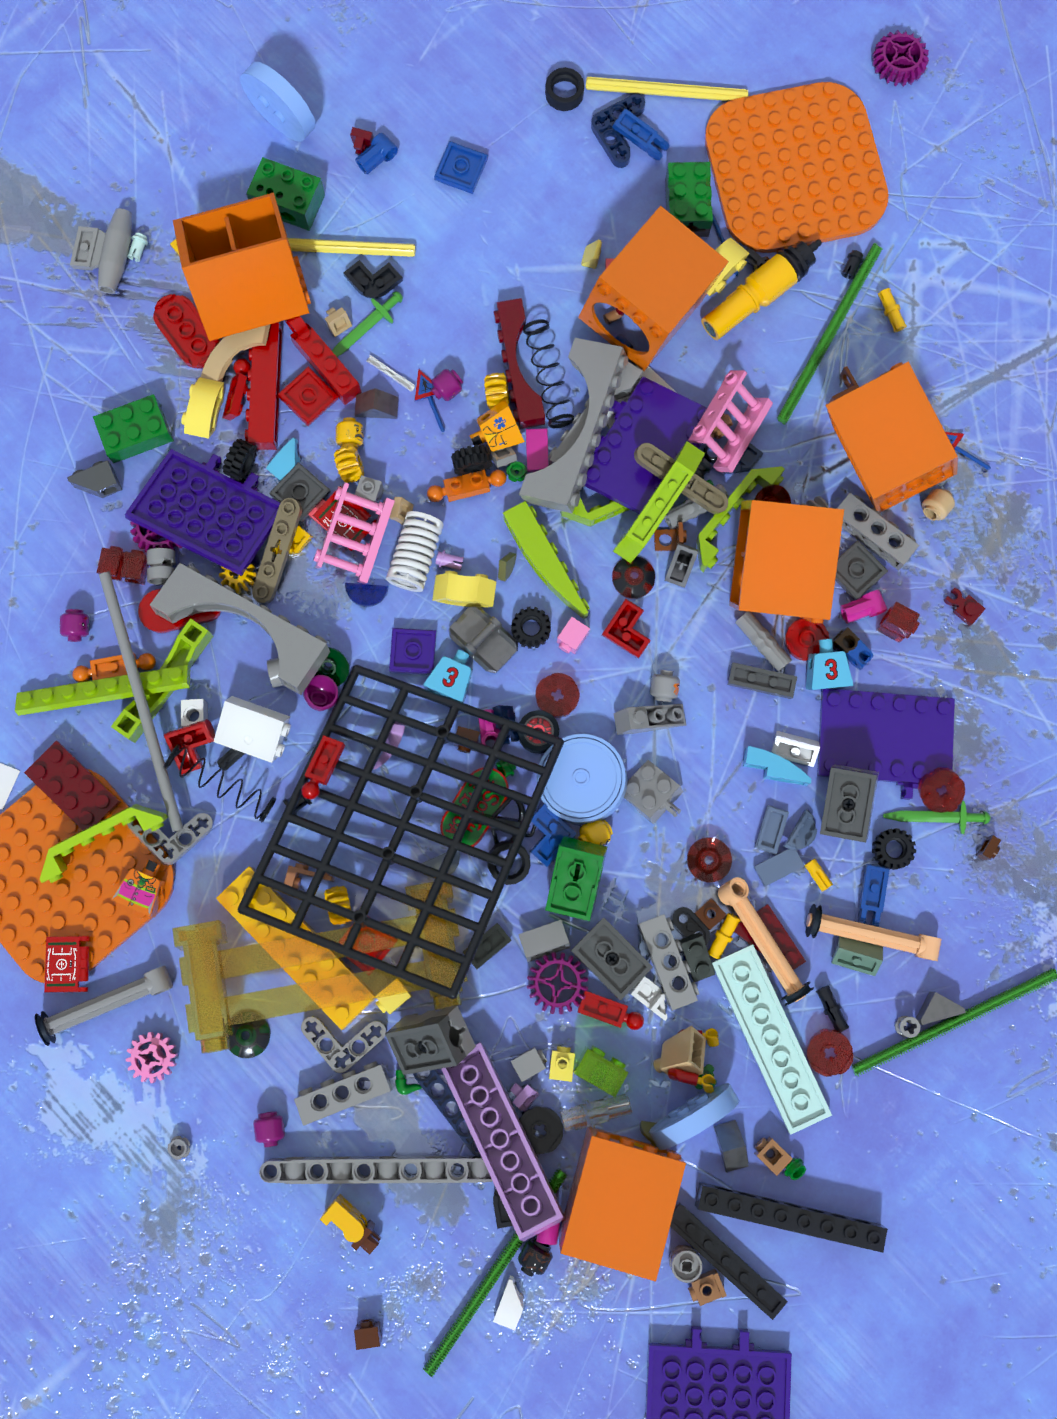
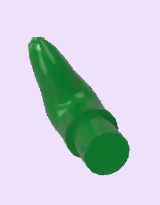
M395 1070L396 1089L401 1095H408L422 1088L419 1084L407 1085L402 1071Z

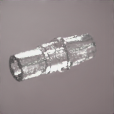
M627 1094L592 1102L587 1100L584 1101V1104L560 1111L565 1132L586 1127L595 1128L597 1124L632 1114Z

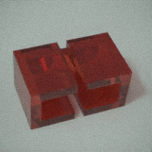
M110 546L109 549L102 548L96 573L110 572L112 580L122 581V578H125V582L145 585L147 569L149 568L147 556L144 552L134 549L131 552H123L122 548Z
M895 602L885 612L876 631L900 643L904 638L908 639L911 633H915L920 624L917 621L920 614Z

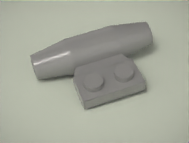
M121 208L115 209L106 233L99 228L78 226L70 266L73 269L91 271L99 267L98 289L107 294L115 293L125 270L131 243L132 213Z

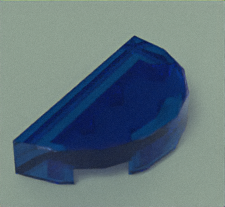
M345 583L346 593L350 600L356 605L371 607L381 603L389 589L388 586Z

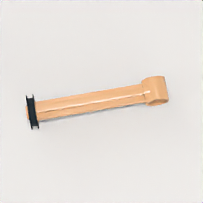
M736 877L722 884L718 889L720 901L734 908L787 992V995L781 999L787 1001L785 1006L804 998L814 987H809L811 982L803 985L747 898L749 887L745 880Z
M815 904L811 906L806 921V936L809 937L811 934L813 939L819 931L913 953L915 957L938 961L942 941L940 938L923 934L916 936L822 914V906L819 905L816 908Z

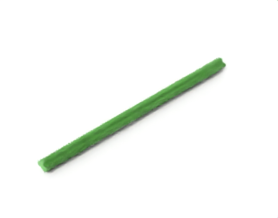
M873 243L847 293L844 295L816 349L813 351L810 360H808L804 371H802L797 380L798 382H796L791 391L792 393H790L786 400V404H784L780 411L781 413H779L777 420L782 422V424H786L791 417L794 408H796L799 399H801L800 397H802L805 388H807L812 379L811 377H813L818 368L817 366H819L824 357V353H826L830 346V342H832L853 301H855L854 299H856L861 290V286H863L868 277V273H870L879 254H881L880 252L883 249L876 243Z
M1051 968L1048 972H1043V974L1041 973L1033 977V979L1026 980L1023 984H1018V986L1016 985L1008 989V991L1001 992V994L993 996V998L991 997L988 1001H983V1003L981 1002L973 1006V1008L966 1009V1013L953 1016V1018L950 1017L948 1020L945 1019L943 1023L940 1022L935 1024V1026L933 1025V1027L925 1029V1031H920L915 1037L902 1040V1042L900 1041V1043L898 1042L892 1045V1047L885 1048L882 1052H877V1054L875 1053L869 1056V1058L867 1057V1059H862L859 1063L852 1064L855 1076L862 1075L861 1072L864 1074V1071L867 1073L866 1070L869 1071V1068L870 1070L872 1068L875 1069L874 1066L877 1068L876 1065L885 1064L884 1061L886 1063L887 1060L890 1062L889 1059L892 1060V1057L893 1059L895 1057L898 1058L897 1055L900 1057L899 1054L902 1055V1052L903 1054L905 1052L908 1053L907 1050L910 1052L909 1049L913 1050L917 1045L921 1047L920 1044L923 1046L922 1043L925 1044V1041L928 1043L927 1040L931 1042L930 1039L933 1041L932 1038L941 1037L940 1034L943 1036L942 1033L946 1035L948 1031H953L952 1028L956 1030L958 1026H964L963 1023L965 1025L968 1021L971 1023V1021H974L973 1018L975 1020L978 1016L981 1018L988 1011L991 1013L996 1008L999 1009L998 1006L1000 1008L1001 1006L1004 1007L1006 1003L1014 1002L1016 998L1019 999L1021 996L1029 995L1031 991H1037L1036 989L1039 990L1041 986L1044 987L1047 986L1046 984L1049 985V983L1057 981V971Z
M556 1169L557 1172H554L556 1175L553 1174L554 1177H551L552 1180L550 1179L551 1182H549L554 1194L557 1193L563 1180L565 1181V1178L568 1176L561 1169ZM517 1233L513 1234L514 1237L511 1236V1242L508 1241L509 1244H506L507 1247L505 1246L506 1249H503L504 1252L501 1251V1257L498 1256L499 1259L496 1258L497 1262L494 1261L496 1263L493 1264L494 1267L491 1266L492 1269H489L491 1271H488L489 1275L486 1273L487 1277L484 1276V1282L481 1281L482 1285L479 1284L481 1287L478 1286L477 1292L474 1291L475 1295L472 1294L474 1297L471 1296L472 1300L469 1299L470 1302H468V1305L466 1304L467 1307L464 1306L465 1310L462 1309V1315L459 1314L460 1318L457 1317L458 1320L455 1319L457 1322H454L455 1325L452 1324L453 1328L450 1327L452 1329H449L450 1333L447 1332L448 1335L445 1334L446 1338L443 1337L445 1340L442 1339V1342H440L441 1346L439 1345L440 1348L437 1347L438 1351L435 1349L436 1353L433 1352V1358L430 1357L429 1363H427V1366L425 1365L426 1368L423 1367V1370L430 1377L435 1375L436 1370L442 1364L441 1362L447 1357L448 1352H450L457 1339L461 1336L460 1334L468 1326L467 1324L476 1313L475 1311H478V1308L483 1303L482 1301L488 1296L489 1291H491L518 1248L522 1245L523 1241L519 1240Z

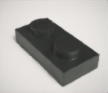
M498 923L483 934L472 960V965L476 970L512 941Z
M701 932L679 940L694 982L715 975Z

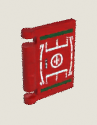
M336 491L312 515L327 530L337 500L334 499ZM343 501L340 513L365 522L371 516L362 506ZM339 521L336 522L333 531L334 534L357 542H361L369 533Z
M90 936L46 937L44 992H88V987H79V981L89 980L90 947H81V941H90Z

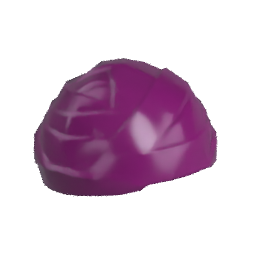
M317 675L312 678L304 690L303 696L312 709L324 711L335 705L338 699V688L330 677Z

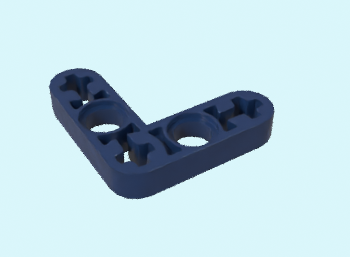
M639 94L630 95L593 115L591 120V129L612 164L618 168H624L629 164L630 150L620 134L612 128L618 119L612 114L615 111L622 112L624 109H627L635 116H640L645 109V99ZM632 103L639 104V108L632 106ZM597 122L604 123V126L597 125ZM612 136L616 139V142L608 144L605 138ZM618 152L621 156L625 155L623 160L621 157L617 158Z

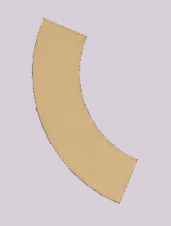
M270 324L224 337L209 355L201 378L222 382L225 372L236 354L255 346H266Z

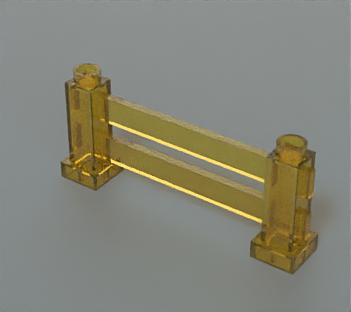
M433 882L405 887V894L425 902ZM443 882L434 905L455 913V908L448 909L447 904L453 903L452 885ZM407 905L408 911L415 909V916L381 922L411 934L421 910ZM429 914L420 938L456 952L453 937L459 936L458 925ZM220 920L172 928L175 947L184 951V957L179 958L182 985L188 986L191 1004L185 1005L189 1033L195 1032V1040L201 1043L202 1054L231 1049L229 1036H233L232 1025L426 990V988L376 969L227 997L225 979L346 956L299 937L221 950L220 944L228 943L225 924ZM366 926L361 928L352 949L362 953H370L406 946L407 942ZM351 927L315 934L344 945ZM422 949L424 961L409 963L406 967V970L451 988L460 963ZM462 986L455 999H450L429 990L430 999L433 998L435 1010L462 1005L460 995L463 991Z

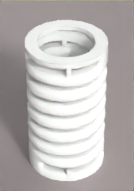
M409 511L406 514L403 524L404 529L401 530V537L398 539V545L395 548L396 552L393 555L386 580L399 588L422 592L427 580L424 574L429 573L430 569L428 566L432 564L431 559L435 555L433 551L437 548L435 543L439 542L438 536L442 533L444 523L429 514ZM415 517L423 518L424 521L415 519ZM426 520L433 522L434 525L426 522Z

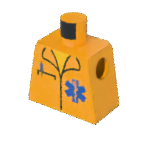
M505 400L478 417L476 421L481 430L469 435L473 445L487 442L490 450L493 452L525 442Z

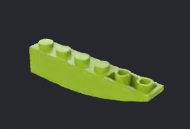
M524 501L503 512V520L534 572L566 606L581 618H587V610L590 609L584 598L581 599L577 593L579 588L574 579H569L567 575L569 571L564 561L560 562L556 556L558 551L554 543L548 542L546 538L548 533L543 524H538L536 520L538 516L533 506H528L527 502Z

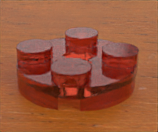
M551 674L543 678L536 688L537 706L555 718L568 716L578 705L579 689L575 681L566 674ZM561 690V695L564 696L563 699L555 701L551 693Z
M941 767L922 777L918 793L928 809L939 813L953 812L964 798L965 784L955 771ZM942 785H945L946 793L939 795V792L936 791L937 788H942Z
M822 1029L809 1040L807 1044V1058L813 1070L818 1074L832 1077V1075H841L850 1068L853 1062V1048L849 1039L843 1033L833 1029ZM826 1048H834V1053L836 1054V1056H830L829 1058H826V1053L824 1050Z

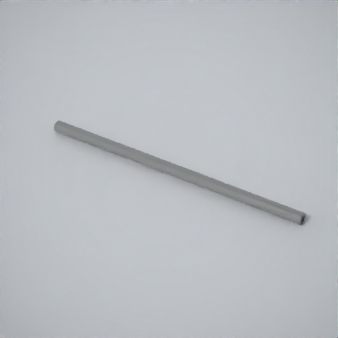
M104 572L99 574V578L172 832L183 830L168 772L163 767L165 762L110 572Z

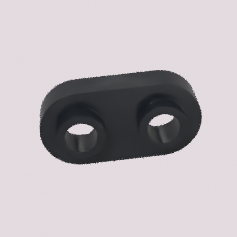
M681 907L673 912L672 923L685 938L699 931L703 935L705 944L709 942V929L691 909ZM681 914L687 917V921L685 923H681L679 921V916Z

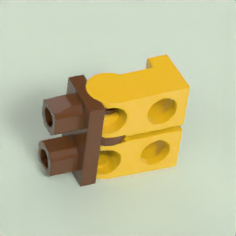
M341 1194L337 1196L320 1218L326 1226L332 1221L341 1229L345 1239L352 1242L351 1247L355 1250L361 1247L370 1255L380 1243L381 1237L373 1230L375 1223L371 1220L367 1222L365 1216Z

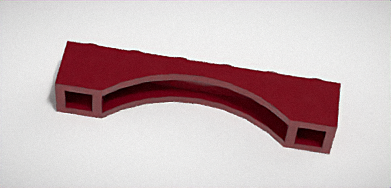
M522 298L497 302V310L493 311L495 324H500V330H497L499 343L504 345V350H501L503 363L508 365L505 375L507 383L511 382L512 389L509 390L511 403L515 402L516 409L513 410V417L516 422H519L520 429L545 425L542 398L527 384L519 370L516 359L517 344L523 332V327L526 324Z

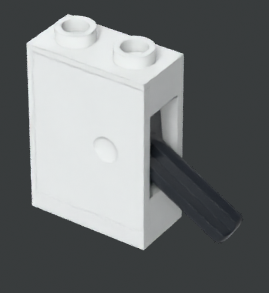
M234 696L225 700L214 742L231 749L217 761L218 767L220 769L224 768V771L228 770L245 753L271 763L274 762L284 752L285 745L282 743L284 737H287L290 732L291 725L288 724L290 716Z

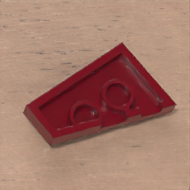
M767 904L756 912L792 969L795 970L804 964L806 960L770 906ZM742 921L739 922L734 933L744 939L749 945L753 944L754 948L761 953Z

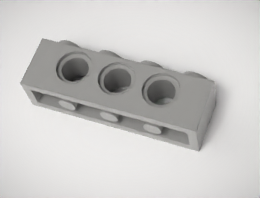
M849 493L837 508L844 509L842 528L898 571L919 547L912 536L905 535L895 523L885 520L881 517L879 511L869 508L864 504L863 499L857 495ZM854 514H860L863 520H856ZM871 527H877L880 530V534H875ZM889 540H894L897 543V547H892L889 544Z
M663 914L637 924L670 1010L673 1011L698 1001L696 997L699 995L698 988L695 982H690L688 976L691 973L686 960L682 961L680 956L682 947L679 940H674L671 933L674 930L671 919L669 917L666 918ZM659 933L664 934L667 938V943L663 947L658 946L655 942V937ZM667 955H672L675 958V965L672 968H667L663 963L664 957ZM676 976L681 977L684 982L683 987L679 990L674 989L672 986V980Z
M375 1061L363 1066L364 1071L357 1074L355 1070L342 1074L343 1079L334 1082L333 1078L320 1083L321 1088L313 1091L312 1087L299 1091V1097L295 1098L294 1101L303 1126L390 1092L392 1086L384 1064L377 1065ZM361 1077H366L370 1080L369 1089L364 1090L360 1088L359 1079ZM339 1086L348 1088L349 1094L347 1098L338 1096L337 1089ZM318 1094L326 1097V1106L320 1107L316 1104V1096Z

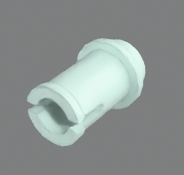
M135 233L131 238L133 241L127 257L131 260L135 258L136 262H140L143 249L148 244L147 236Z

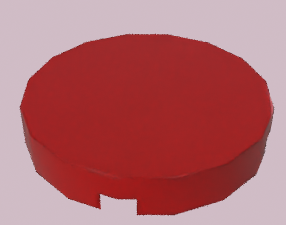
M800 618L794 621L787 629L785 645L789 653L796 659L808 661L809 654L820 653L819 640L829 639V633L822 623H812Z

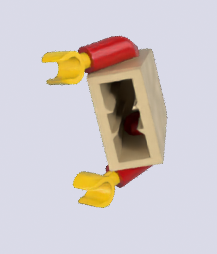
M693 1026L680 1030L662 1044L661 1057L653 1062L655 1070L658 1073L664 1072L674 1081L694 1086L700 1084L706 1093H713L714 1088L709 1083L716 1084L715 1078L711 1074H706L702 1078L699 1075L703 1074L706 1041L710 1047L718 1046V1032L714 1028H710L705 1033H702V1030H696Z

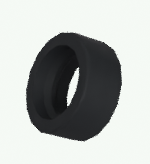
M564 67L550 73L545 84V95L549 105L560 111H570L579 106L584 95V81L577 71ZM567 81L574 84L577 91L575 95L563 98L554 94L553 86L558 82Z
M501 841L494 845L489 853L498 856L500 852L510 849L513 841ZM522 845L518 851L522 859L521 868L517 873L508 875L505 882L506 885L522 881L529 872L531 866L530 857ZM487 862L492 877L497 880L499 871L496 865Z

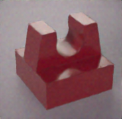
M352 127L350 136L354 144L353 147L356 149L355 154L360 155L366 148L371 146L374 136L370 131Z

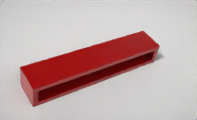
M280 322L270 324L266 346L249 348V361H252L251 368H248V381H251L250 388H247V401H250L249 409H246V421L249 422L248 429H245V441L255 445L257 450H277L278 393L280 392L282 327Z

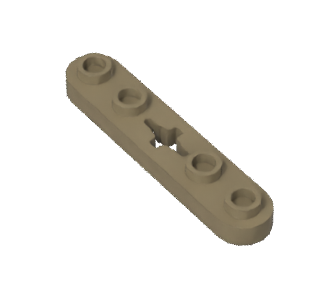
M650 443L641 444L634 452L635 461L661 480L675 462L673 458ZM695 473L681 492L712 514H719L728 507L727 496Z
M293 498L284 499L279 505L256 576L252 595L260 603H269L276 595L302 515V505ZM280 545L279 549L282 550V553L277 554L275 557V552H272L273 548H277Z

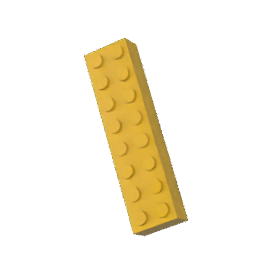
M249 866L216 899L341 1030H345L376 999L375 993L334 951L238 912V906L256 871L253 867ZM259 884L249 905L250 908L292 924L297 913L276 890ZM303 920V922H302L300 928L305 929V930H307V931H310V932H312V933L317 934V933Z

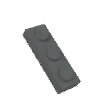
M733 662L727 685L792 699L797 676Z

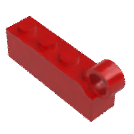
M301 316L285 320L293 332L290 337L294 346L326 384L339 396L344 405L352 401L356 395L362 393L358 381L314 329L304 322Z

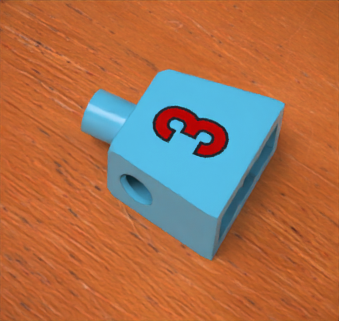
M832 639L819 640L820 653L808 655L806 689L816 690L853 686L845 651L833 652Z
M458 649L453 660L443 656L425 681L424 688L464 703L472 676V669L465 666L469 654Z

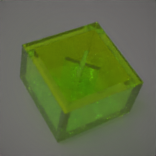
M593 1045L591 1049L585 1047L573 1069V1073L611 1096L616 1097L629 1073L624 1069L626 1065L612 1057L611 1061L605 1058L606 1053Z

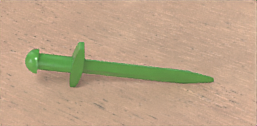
M393 292V296L383 305L372 298L371 303L376 310L334 347L332 352L336 357L349 349L382 318L393 324V319L388 311L398 302H402V294L400 292Z
M965 801L960 802L959 812L896 811L883 814L884 818L900 822L959 823L961 834L965 833L966 822H983V824H987L991 819L990 814L986 811H983V813H967Z

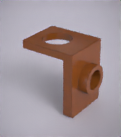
M847 366L843 368L840 374L847 389L832 396L830 402L859 388Z
M678 522L676 529H658L654 532L655 551H675L678 542L683 544L687 541V532L683 530V522ZM661 535H669L672 540L671 544L668 546L661 545L659 542Z

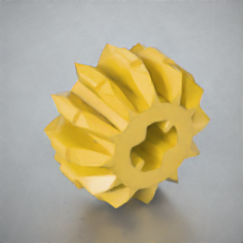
M492 373L486 375L484 386L489 409L503 400L509 405V391L505 374Z
M353 445L344 446L336 450L334 461L341 479L345 483L357 482L361 475L364 476V467L358 450Z
M249 564L242 576L239 575L238 579L234 577L238 574L221 566V569L224 571L219 573V577L223 579L221 581L222 586L228 585L233 590L235 589L237 594L241 593L242 588L248 592V584L254 586L255 582L252 579L256 578L257 574L252 572L255 569L253 564Z
M334 886L325 890V900L351 910L345 886ZM328 911L330 922L333 925L346 924V922L352 921Z

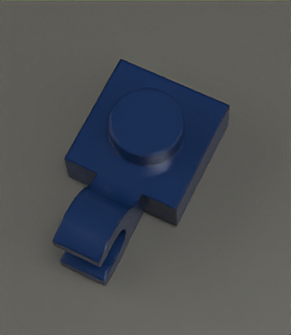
M498 705L492 707L493 714L515 721L513 706ZM495 724L496 729H501L502 726ZM510 729L504 744H510L509 736L511 737V742H518V733Z

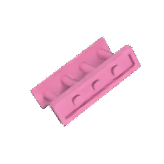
M745 370L729 371L688 439L690 443H706L718 456L713 465L717 472L732 473L773 404L769 398H754L742 384L747 375ZM736 391L748 403V408L744 414L731 401ZM726 409L738 421L734 431L721 419ZM715 427L728 439L723 449L710 436Z
M344 483L342 488L338 486L334 499L337 500L322 548H317L313 561L317 562L315 567L319 569L322 567L323 562L353 572L355 576H358L356 582L365 585L368 583L395 500L386 498L383 502L376 503L347 492L349 484ZM345 500L375 511V514L378 515L376 523L372 522L371 524L340 513L343 501ZM339 521L369 532V535H372L370 542L362 544L334 534L336 522ZM330 541L362 552V555L365 556L363 563L357 565L326 554Z

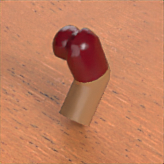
M615 308L603 315V318L608 325L622 318L625 313Z

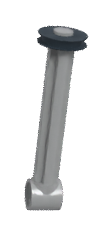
M166 966L153 969L145 973L141 979L50 1017L44 1011L41 1012V1016L36 1013L34 1018L42 1041L45 1045L49 1046L50 1041L52 1043L56 1042L55 1034L149 994L154 996L173 988Z

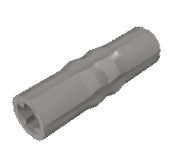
M722 484L714 486L728 498V494ZM687 499L682 504L670 509L664 519L668 527L673 529L677 527L678 522L684 523L694 519L700 514L706 513L707 510L691 499Z
M747 611L735 622L750 639L751 643L757 647L758 651L764 655L778 672L792 661L789 655L777 643L776 639L770 635L769 631L761 625L751 612Z

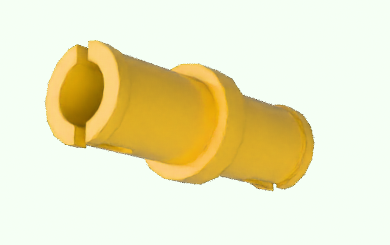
M887 288L880 291L877 295L885 309L884 315L888 316L894 333L903 330L907 325L899 311L901 307L899 304H896L891 289Z
M727 913L720 930L715 932L716 937L708 950L710 956L716 959L721 958L728 942L731 943L733 939L731 936L741 921L740 918Z

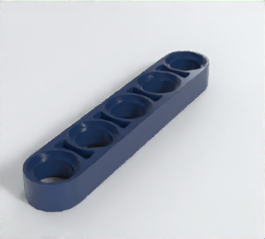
M430 1070V1074L426 1078H421L417 1073H413L417 1082L475 1156L481 1157L480 1152L474 1148L475 1141L471 1133L465 1134L459 1128L460 1123L464 1121L460 1109L454 1115L446 1112L445 1106L448 1102H455L456 1104L457 1102L450 1087L437 1070ZM435 1083L442 1084L444 1087L443 1095L434 1096L431 1092L432 1085Z

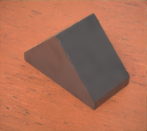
M376 388L356 395L355 417L397 419L399 398Z
M678 542L664 581L685 588L699 550Z
M929 992L916 1019L920 1025L960 1015L966 1013L965 1008L939 993Z
M736 1120L713 1126L726 1173L748 1167L746 1146Z

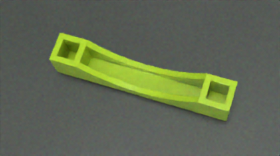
M190 618L177 636L168 657L160 669L188 665L191 668L214 636ZM173 691L145 695L152 720ZM135 700L123 709L111 726V728L134 743L137 742L144 732Z

